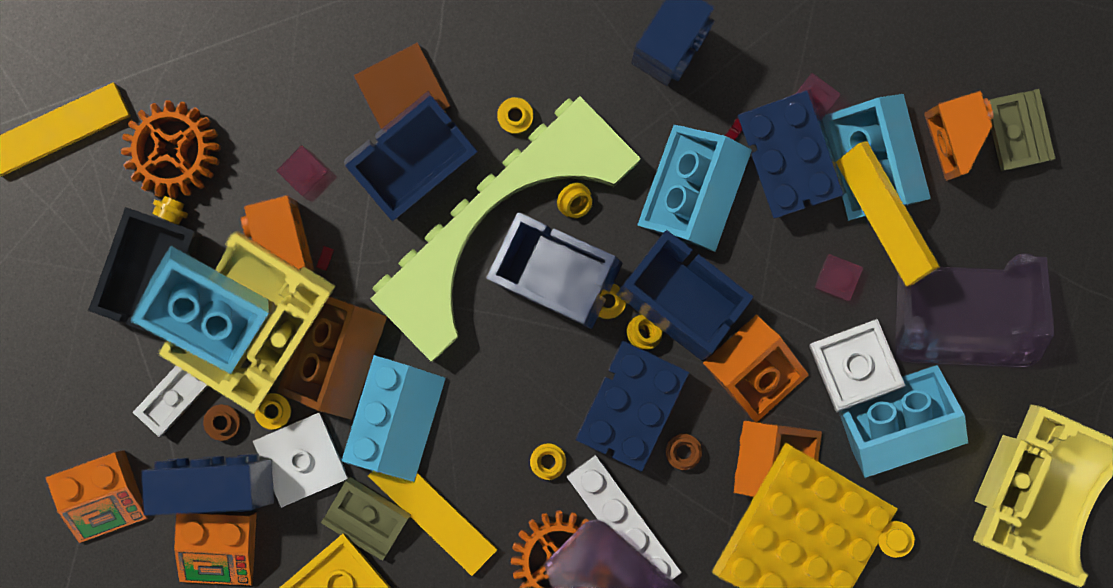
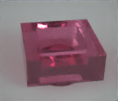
M814 73L809 75L797 92L811 90L821 121L842 95Z
M302 145L276 170L303 197L329 172Z
M828 254L814 288L850 301L863 267Z

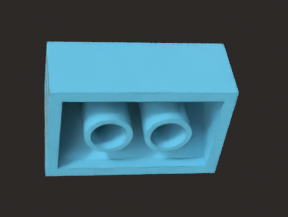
M904 94L878 97L821 116L835 161L860 142L867 141L904 206L931 199ZM838 168L846 190L842 198L848 220L866 216Z
M673 125L637 225L661 235L667 229L686 244L715 252L752 149L724 135Z
M171 246L152 276L131 321L231 374L269 314L268 299Z
M374 355L342 461L414 482L446 378Z
M938 365L903 376L902 379L905 387L839 411L852 452L865 478L968 443L965 414Z

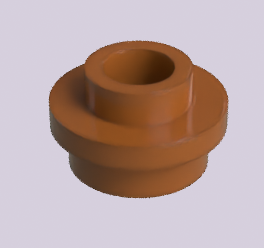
M215 405L204 416V429L215 440H228L235 436L240 428L239 414L229 405ZM218 416H224L227 419V426L223 430L215 425V420Z
M678 434L668 442L666 457L668 462L676 469L689 470L699 463L702 457V448L695 437L689 434ZM687 445L690 448V455L687 458L682 459L678 457L677 449L679 446Z

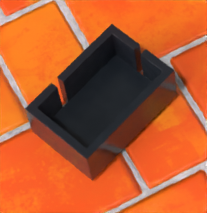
M125 207L88 311L118 322H127L126 324L155 334L132 322L131 316L133 317L152 276L169 248L172 246L194 258L202 233Z

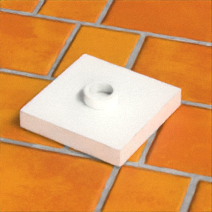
M878 319L809 345L836 413L905 387Z
M321 412L253 441L260 460L272 459L273 490L281 508L348 479L347 472Z

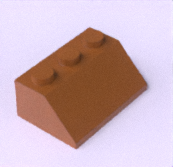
M329 296L289 359L277 393L318 411L352 420L379 339L382 336L387 316Z

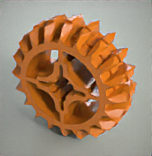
M166 100L163 112L156 103L150 105L151 116L145 111L140 110L138 116L142 123L139 125L134 121H130L128 126L136 131L133 136L124 134L122 137L123 140L131 143V147L121 149V154L132 156L133 158L126 161L124 167L127 170L137 168L131 176L132 181L139 182L144 179L141 189L148 192L155 186L154 193L158 197H163L167 189L168 195L172 199L177 198L179 187L184 195H191L190 183L202 189L204 184L199 177L203 174L208 178H212L214 175L212 171L206 169L208 163L212 165L219 164V159L210 156V152L221 150L219 144L209 143L210 140L218 136L215 129L204 131L210 125L211 120L208 117L198 120L201 111L196 107L187 113L188 107L185 102H180L175 110L173 102ZM170 121H179L188 124L190 127L184 132L180 130L174 135H168L159 125ZM151 135L155 147L154 151L148 156L149 160L146 162L144 148L148 136ZM197 137L198 155L195 163L191 166L192 164L187 158V151L194 143L193 139ZM163 139L174 145L178 144V148H174L178 150L176 153L178 159L168 154L164 155V151L168 150L165 149L167 144ZM168 164H174L176 168L182 171L183 175L165 179L157 177L153 171L158 167L162 169Z
M557 510L555 515L556 522L550 523L549 515L543 513V526L539 527L537 522L531 519L529 526L534 532L529 534L523 529L520 530L519 536L526 541V544L514 543L513 550L522 553V556L511 558V564L522 565V569L513 572L514 579L523 577L527 579L519 588H551L541 583V581L552 575L563 576L572 585L568 588H587L588 586L591 588H601V584L593 578L594 576L601 578L607 576L606 570L597 567L598 564L609 562L607 555H597V552L604 550L607 545L605 541L594 544L593 540L600 535L598 528L593 529L588 534L585 532L590 524L587 518L577 526L575 525L576 513L571 512L568 522H563L562 511ZM566 531L575 534L579 539L568 545L561 546L555 543L547 533ZM538 540L547 554V559L533 573L530 567L529 555L533 545ZM549 546L559 555L569 553L570 558L566 559V563L571 574L559 564L555 567H550V562L554 561V557L551 556L552 550ZM587 547L590 552V565L586 575L581 580L573 567V561L580 554V551Z

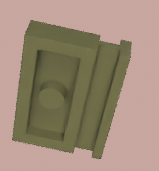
M1039 89L989 100L993 110V119L990 120L992 124L991 130L1001 172L1055 159Z
M348 477L321 523L340 535L344 533L352 543L383 561L411 514L353 478Z

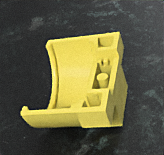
M234 232L227 241V249L215 270L268 299L269 314L231 374L168 340L159 353L163 358L254 414L309 330L335 286L304 266L301 270H298L240 232ZM247 358L252 362L247 368H241Z
M1031 405L1017 438L1002 436L975 498V502L987 508L973 541L1078 587H1082L1088 576L1084 572L1080 561L1082 536L1094 503L1105 485L1113 477V438L1041 406Z

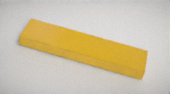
M114 82L1 134L0 177L131 117L117 84Z
M867 141L860 142L838 159L836 164L906 287L914 285L937 269L939 265Z
M372 471L368 475L401 509L411 514L410 517L471 576L497 551V548L418 472L414 482Z

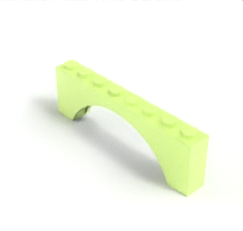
M580 96L574 102L568 98L554 112L558 118L548 127L544 123L541 124L528 137L532 143L523 152L518 148L515 149L503 161L502 164L506 168L497 177L492 173L488 175L477 186L476 189L480 193L471 202L466 198L451 211L450 214L454 218L445 227L441 224L434 227L424 238L428 243L418 253L415 249H412L401 259L398 264L402 269L392 278L388 274L385 275L372 288L376 294L370 299L431 362L436 360L459 337L453 312L452 293L455 272L469 237L489 212L513 194L543 182L561 179H584L614 187L640 162L641 158Z

